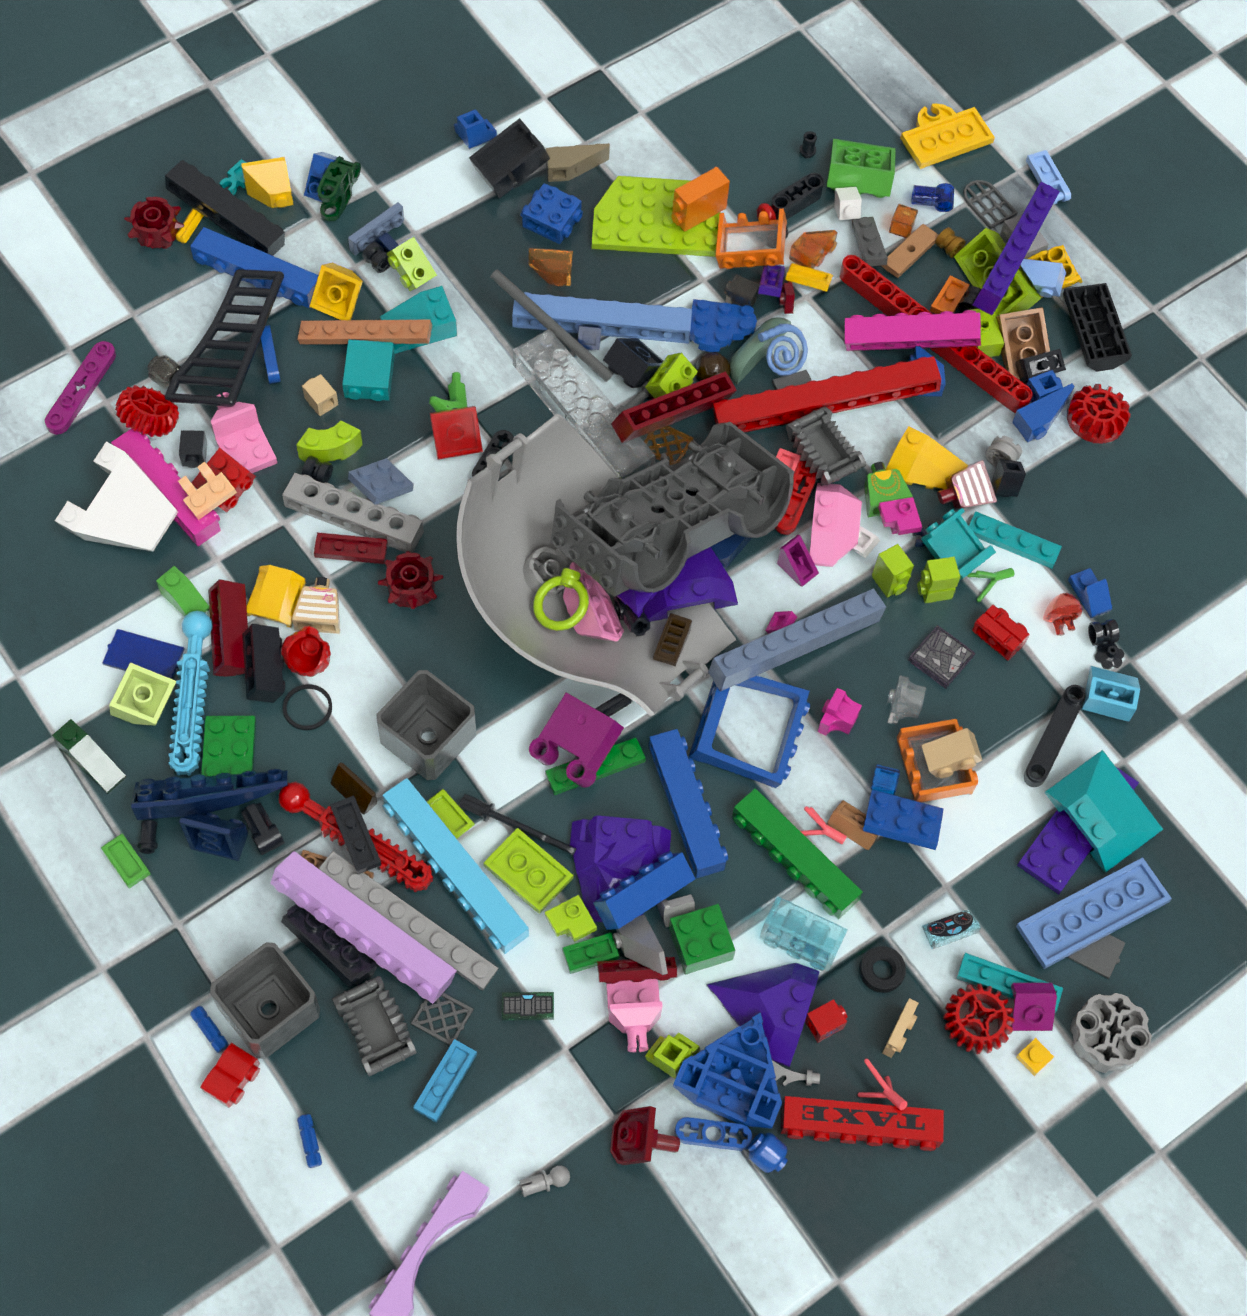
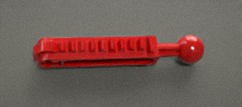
M291 782L281 788L278 801L286 812H304L320 823L321 833L324 838L330 834V841L333 842L338 839L340 846L345 844L330 806L325 809L311 800L308 789L301 783ZM373 828L368 830L381 861L380 872L383 873L387 870L390 878L397 876L396 880L398 883L404 881L405 888H410L414 892L427 890V887L433 882L431 866L424 863V860L416 861V855L414 854L409 857L408 850L400 851L398 844L392 846L391 839L384 841L383 834L380 833L376 836Z

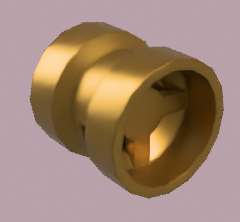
M950 227L944 229L935 241L939 248L946 250V254L950 258H953L964 248L966 243L963 238L955 236V231Z

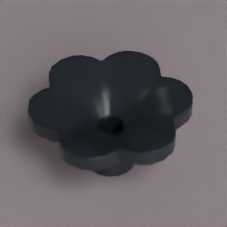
M1115 643L1098 645L1095 660L1101 663L1104 669L1119 668L1122 665L1124 652Z

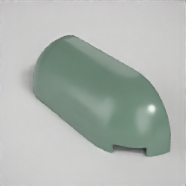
M781 317L765 321L734 353L729 364L731 379L735 384L738 385L767 354V349L771 342L777 337L784 336L786 333L776 335L763 342L759 341L758 334L766 330L768 331L779 324L791 325V321Z

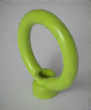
M563 568L561 576L547 580L537 590L533 601V610L535 617L541 625L551 630L562 631L574 627L583 619L588 609L589 596L585 586L579 581L581 577L579 572ZM560 585L575 589L579 595V605L576 612L570 618L563 621L549 619L543 611V601L546 594L554 587Z

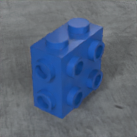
M544 183L539 190L534 192L529 205H525L522 209L523 227L561 244L565 237L568 238L575 222L578 223L582 218V201L573 195H568L556 187H551Z

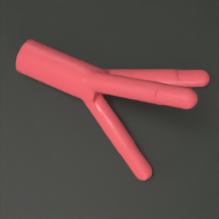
M804 807V810L822 829L800 831L803 835H826L840 844L844 843L846 835L828 826L812 807Z
M865 1059L864 1063L884 1091L859 1092L858 1097L887 1098L898 1109L904 1110L907 1107V1101L893 1090L890 1077L886 1076L884 1081L869 1059Z

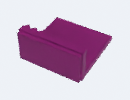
M1012 983L1011 989L1015 997L1012 1016L1015 1021L1011 1025L1013 1031H1053L1057 999L1053 984Z

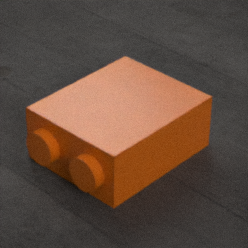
M718 167L674 190L672 220L684 232L726 209L730 181Z

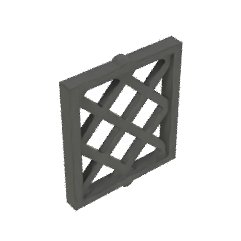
M442 993L441 997L448 1001L440 1002L438 998L436 1000L437 1004L428 1006V1000L425 999L411 1025L450 1046L453 1040H457L461 1031L464 1030V1026L474 1009ZM451 1004L453 1012L443 1015L441 1006ZM454 1004L462 1007L463 1009L456 1011ZM438 1007L440 1016L431 1018L429 1010ZM426 1011L428 1019L418 1022L421 1013ZM466 1012L467 1015L464 1021L459 1023L457 1015ZM454 1016L456 1024L446 1026L445 1018ZM441 1019L444 1028L434 1030L432 1022ZM429 1023L431 1030L421 1025ZM457 1028L458 1031L454 1038L450 1039L448 1030ZM444 1031H445V1035H446V1038H447V1039L443 1038L442 1036L438 1035L437 1033H440V1032H444Z

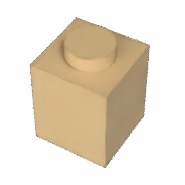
M321 374L309 379L302 385L305 400L319 416L338 406L336 391Z

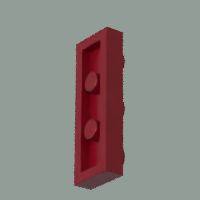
M317 532L314 557L385 564L388 540Z
M665 957L668 974L664 975L631 959L597 961L599 982L615 984L619 981L628 980L642 982L645 979L665 981L670 978H676L677 966L675 957Z

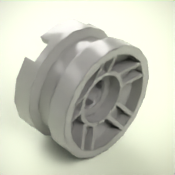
M996 436L991 446L986 450L985 455L989 463L997 467L999 459L1019 460L1022 448L1019 444L1015 445L1010 437L1002 436L999 438V436Z

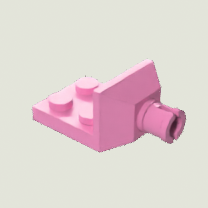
M224 392L223 396L228 397L229 393ZM237 402L233 407L217 406L219 410L216 411L210 422L219 448L224 450L251 473L277 464V458L259 424L254 404Z
M645 979L642 982L628 980L619 981L615 984L606 983L609 1022L622 1033L627 1034V1050L629 1052H636V1040L639 1042V1052L647 1051V1032L660 1019L663 1007L662 1001L659 998L658 980Z

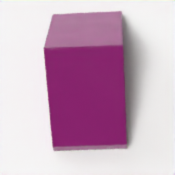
M796 535L780 548L777 564L799 586L803 587L819 574L800 535Z

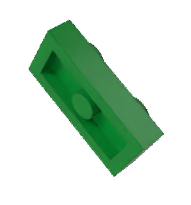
M611 933L562 947L570 974L597 966V961H614L619 959Z

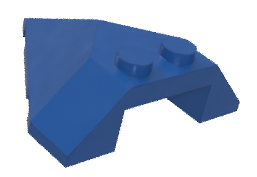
M761 1012L752 1017L747 1023L736 1027L709 1044L704 1050L693 1057L690 1056L682 1062L673 1087L694 1105L738 1124L772 1128L782 1101L777 1089L776 1075L767 1037L764 1034Z

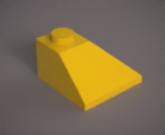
M285 157L241 163L247 195L270 208L293 205Z
M333 262L323 264L309 307L340 320H351L363 281L352 270Z

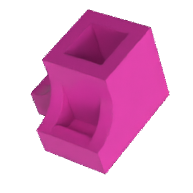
M913 497L879 503L878 508L884 527H890L892 534L898 533V535L921 532L922 524Z
M837 688L832 699H827L822 709V712L825 714L817 732L826 736L831 731L839 730L849 735L859 716L862 705L852 701L845 691Z

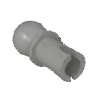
M561 1165L554 1167L548 1175H546L545 1170H542L539 1175L519 1180L523 1197L543 1190L549 1192L550 1185L564 1187L570 1181V1172Z

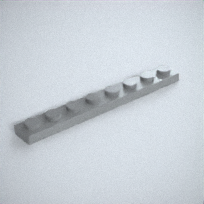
M334 851L331 852L320 866L319 870L457 970L456 973L483 991L498 971V968L368 875L365 873L357 875L355 867Z

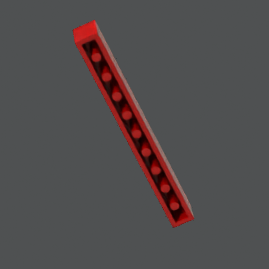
M934 356L928 358L921 357L914 361L898 362L886 367L878 366L872 370L855 371L848 375L832 376L820 381L813 380L797 386L789 385L782 389L766 390L759 394L743 395L736 399H723L713 403L714 418L716 424L731 422L743 432H749L791 423L824 406L830 409L833 414L940 391L941 376Z

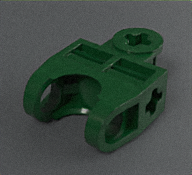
M338 156L334 163L330 162L317 188L318 198L322 201L320 213L324 220L335 221L344 212L352 197V187L360 175L361 164L359 162L352 163L344 160L341 156ZM328 208H334L336 210V212L332 215L325 214V211Z

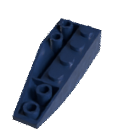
M271 769L267 772L259 773L245 771L242 774L233 775L230 773H220L216 776L207 777L204 775H194L191 778L181 779L179 777H169L165 780L156 781L154 779H143L135 783L131 808L137 820L182 817L195 813L214 812L249 802L287 786L288 770Z

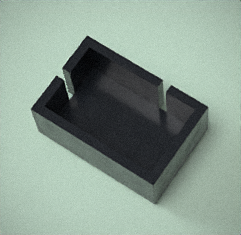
M519 118L471 155L469 159L475 170L500 199L515 187L514 182L518 184L550 160V157L542 143Z

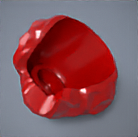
M304 626L301 630L288 636L282 644L281 655L284 658V662L291 672L301 676L313 677L318 673H322L330 663L331 652L329 644L323 641L319 631L311 626Z

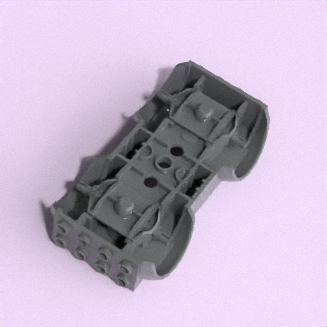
M718 423L713 425L710 433L701 445L697 444L694 440L689 443L688 449L693 451V453L679 463L669 465L670 461L666 453L661 454L660 462L625 479L610 478L597 496L592 491H587L584 494V499L589 504L576 513L571 514L564 508L561 499L557 500L550 542L614 597L628 589L637 592L654 593L663 590L677 578L688 558L734 534L748 538H759L771 532L779 524L787 511L792 495L795 471L733 423ZM686 490L697 491L698 493H696V496H690L686 493ZM660 508L664 509L663 513L654 512Z

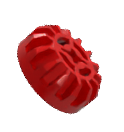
M1095 384L1093 388L1090 385L1083 386L1081 391H1076L1067 409V421L1073 432L1080 438L1092 443H1108L1119 438L1124 432L1131 415L1128 412L1129 403L1122 401L1124 395L1121 392L1114 394L1112 392L1113 387L1108 386L1105 390L1101 388V384ZM1093 395L1103 396L1096 399L1091 398ZM1109 400L1114 402L1117 408L1113 407Z

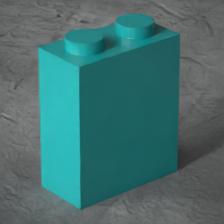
M348 339L342 384L344 398L354 400L372 399L374 401L390 400L395 358L393 342Z

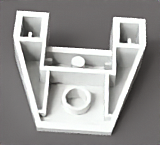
M106 442L94 460L100 468L110 474L87 511L67 501L55 521L67 531L86 541L154 551L178 511L125 451Z

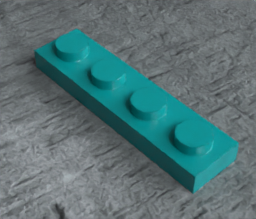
M975 511L969 525L978 539L1051 569L1062 547Z
M964 953L956 979L975 986L981 983L984 989L991 986L992 992L1001 991V995L1011 999H1015L1011 989L1012 983H1049L968 953ZM1053 984L1057 995L1056 1013L1063 988Z

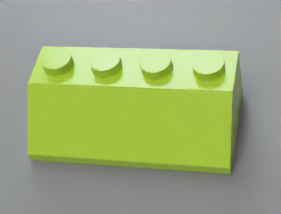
M985 228L962 248L954 258L971 284L982 289L1006 244L999 233ZM1021 267L1017 270L1005 295L996 308V316L1028 310L1041 299Z

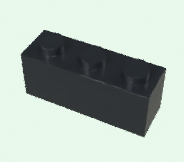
M251 624L242 634L246 699L274 703L284 693L286 686L282 675L284 661L281 658L282 638L279 635V627Z

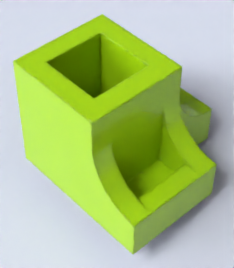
M579 895L545 912V917L556 937L566 934L567 937L571 936L575 942L597 931V926Z
M679 1032L675 1037L668 1035L664 1038L660 1035L645 1055V1058L676 1079L682 1062L690 1056L693 1057L699 1053L700 1046Z

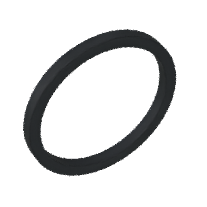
M313 684L300 685L291 690L285 697L283 713L288 723L300 730H313L321 727L330 718L332 701L329 694L323 688ZM314 689L321 692L327 698L329 704L328 712L320 722L304 726L295 723L288 716V701L300 690Z

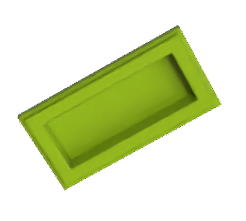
M444 789L427 801L456 839L475 825Z

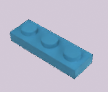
M454 1039L413 1109L437 1123L477 1056V1051Z

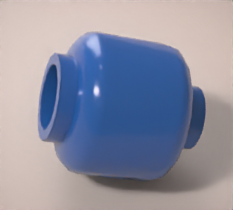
M770 1132L765 1134L759 1133L748 1145L749 1159L765 1173L772 1172L773 1170L779 1172L788 1161L785 1157L788 1150L787 1146Z

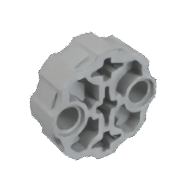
M1118 993L1105 996L1101 994L1095 995L1087 1000L1082 1009L1072 1019L1070 1031L1074 1039L1073 1048L1079 1058L1085 1059L1097 1071L1103 1073L1116 1070L1126 1071L1140 1060L1142 1054L1150 1046L1152 1035L1147 1025L1149 1019L1145 1011L1141 1007L1134 1005L1125 995ZM1080 1020L1087 1021L1091 1029L1083 1028ZM1110 1026H1111V1035H1113V1037H1112L1111 1040H1110V1031L1108 1030V1028H1109ZM1131 1036L1138 1038L1141 1046L1135 1045L1131 1040ZM1100 1040V1044L1098 1046H1096L1094 1049L1091 1048L1092 1046L1097 1045L1098 1041Z

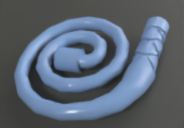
M779 324L768 331L766 330L758 334L760 342L786 332L794 333L801 341L803 349L802 358L799 364L789 371H781L774 366L771 358L772 350L781 341L789 342L794 350L793 358L790 350L784 345L778 346L773 356L774 362L779 368L788 369L796 364L799 357V349L796 342L790 337L780 336L769 345L766 356L767 364L774 373L780 376L796 373L803 367L807 359V341L802 331L795 325ZM781 350H783L782 356H783L784 362H785V361H789V360H792V361H790L789 363H786V364H785V363H782V362L779 360V357H778L779 352H780Z

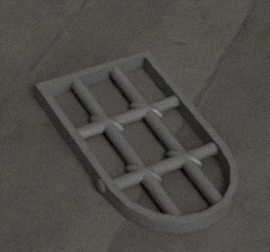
M975 180L966 185L963 193L966 203L989 229L1017 215L1018 212L991 183L984 180ZM977 185L982 191V195L977 196L970 187ZM981 185L988 186L991 190L986 191ZM967 190L973 196L972 200H969L967 197ZM992 192L1000 198L1001 203L997 204L990 196ZM987 196L993 203V207L988 209L981 201V198ZM977 201L984 208V212L981 213L973 203ZM1005 204L1012 214L1007 215L1002 209V205ZM998 209L1004 215V218L998 220L993 214V210ZM987 213L995 221V223H993L992 225L984 217V215H986Z

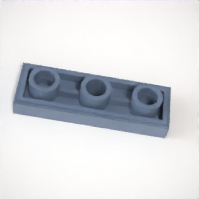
M397 202L349 236L350 251L357 255L361 251L363 252L369 244L375 242L376 238L401 226L404 221L403 206Z

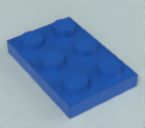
M871 790L863 831L936 850L944 808Z

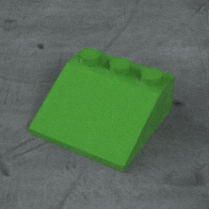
M833 139L827 187L834 191L835 188L857 187L859 194H873V196L878 198L890 197L895 175L896 148Z

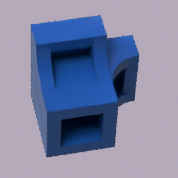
M476 109L458 116L457 124H454L455 132L469 149L492 140L497 136V130L487 119H483Z

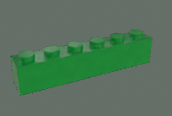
M756 788L734 807L732 816L736 825L741 829L745 828L757 845H762L769 851L768 854L771 859L776 863H781L786 868L787 874L793 880H798L810 897H816L823 904V909L829 915H834L839 920L860 900L863 891Z

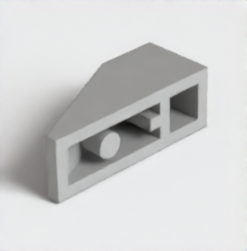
M645 915L638 916L620 929H616L617 932L613 933L616 948L621 947L625 957L662 975L668 974L664 951Z

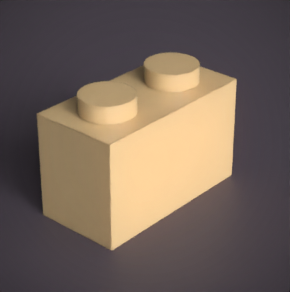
M968 728L921 745L929 772L937 778L950 777L954 771L971 769L976 766V763L983 761L975 735Z

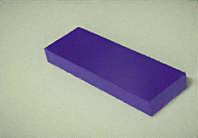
M763 266L758 294L780 297L785 272L784 266Z

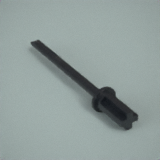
M466 793L460 800L459 807L482 817L485 822L491 817L515 829L519 828L522 832L574 855L577 849L494 811V803L488 804Z

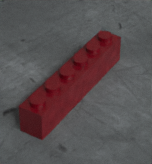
M725 371L626 409L616 417L611 425L620 441L625 443L713 408V403L729 399L737 390Z

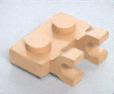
M205 462L197 467L207 481L199 489L196 490L186 476L178 480L182 489L188 495L183 501L198 520L237 493L222 472L215 476Z

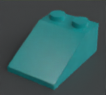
M443 286L421 291L380 316V320H431L432 330L429 344L457 336L456 319ZM394 344V352L396 354L428 344Z

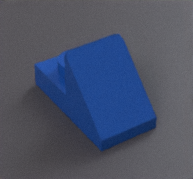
M1091 568L1069 577L1070 585L1090 618L1112 610L1106 579L1098 581Z

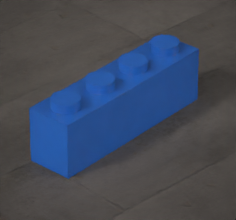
M671 851L665 852L658 857L659 861L655 864L649 863L639 869L640 873L636 876L630 875L619 882L620 886L617 888H609L600 893L601 898L593 902L606 930L620 929L695 880L682 852L673 854Z

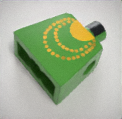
M876 462L871 465L872 473L866 476L864 483L868 518L880 516L878 506L881 502L913 497L899 470L892 469L886 471L883 462Z

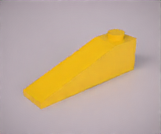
M908 426L898 442L886 467V471L892 469L899 470L907 485L915 483L925 485L928 489H933L934 487L946 489L945 479L969 465L930 436Z

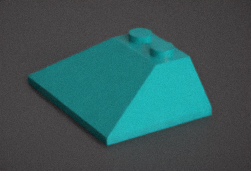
M1103 750L1044 792L1059 812L1062 810L1067 812L1092 845L1094 850L1090 854L1104 872L1110 870L1163 830Z

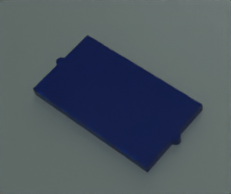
M117 629L111 644L107 645L108 651L102 664L126 671L129 664L133 663L172 679L176 669H178L177 661H180L185 649L178 645Z

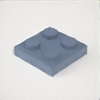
M387 458L349 471L348 479L374 505L413 491L414 484Z

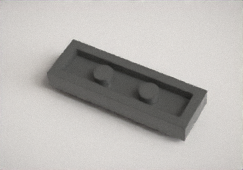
M874 217L852 219V228L863 261L870 266L887 265L888 257Z

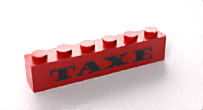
M785 1096L782 1102L781 1134H787V1137L790 1139H802L803 1136L814 1137V1140L822 1142L834 1138L840 1139V1142L845 1144H854L856 1140L867 1141V1145L882 1146L883 1143H891L895 1148L904 1149L909 1148V1145L920 1146V1149L925 1151H934L943 1143L944 1110L906 1107L904 1110H900L892 1105Z

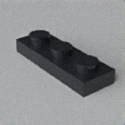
M351 796L330 804L357 875L381 866L380 858L355 797Z

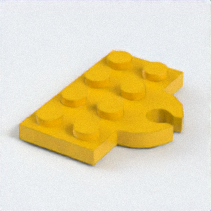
M937 103L931 105V112L937 116L932 117L928 115L927 108L924 106L917 116V128L901 133L900 137L920 169L993 143L995 139L975 107L956 113L952 108Z

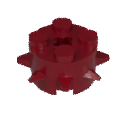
M147 197L146 201L137 202L133 206L130 216L124 218V220L131 222L133 226L128 233V237L137 238L141 246L169 248L176 238L178 228L184 227V224L176 219L181 208L179 206L172 207L166 199L160 197Z
M406 551V553L398 555L396 560H386L384 562L387 567L386 578L379 580L378 585L387 586L390 595L388 603H395L399 607L415 609V607L428 604L431 599L435 600L437 598L434 593L435 582L443 579V575L434 573L431 565L433 558L431 556L422 558L418 553Z

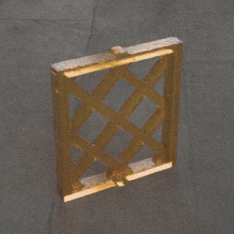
M670 426L660 428L661 434L653 435L655 431L648 433L647 438L640 447V451L660 460L661 454L658 448L666 446V455L670 457L669 465L679 463L683 456L686 455L688 445L691 441L693 442L694 438ZM673 435L675 441L667 442L666 436ZM663 437L664 443L657 445L655 439ZM649 440H652L654 446L646 447V444ZM687 441L686 447L682 449L680 443ZM677 444L678 450L671 451L669 445ZM680 453L679 458L674 461L672 455Z

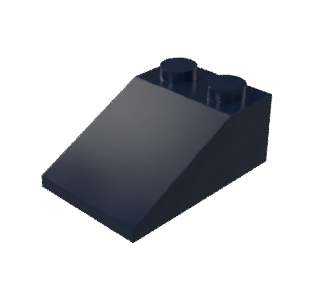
M195 813L180 818L179 823L191 850L235 861L240 860L248 837V831L243 822L237 819L223 820L212 813H205V815Z

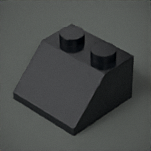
M617 338L603 359L609 365L608 369L624 378V383L631 388H639L651 379L664 361L638 338Z

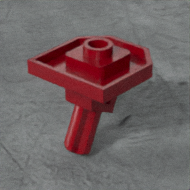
M647 1106L623 1110L613 1124L610 1152L618 1164L629 1165L651 1162V1155L654 1149L673 1153L678 1152L680 1147V1139L678 1137L659 1134L658 1130L654 1129L655 1107Z

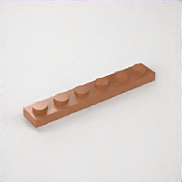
M431 320L301 321L298 341L300 344H348L349 339L393 342L394 344H429L432 323Z

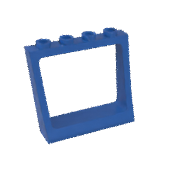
M760 676L752 677L736 685L793 700L791 714L773 773L715 751L712 748L713 739L730 690L728 688L720 692L713 681L688 758L777 788L782 784L783 779L786 780L790 774L791 766L788 765L789 758L794 757L798 746L794 744L796 737L801 735L804 724L800 722L802 716H805L810 708V703L807 702L810 691Z

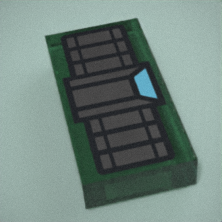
M502 992V1020H554V992Z

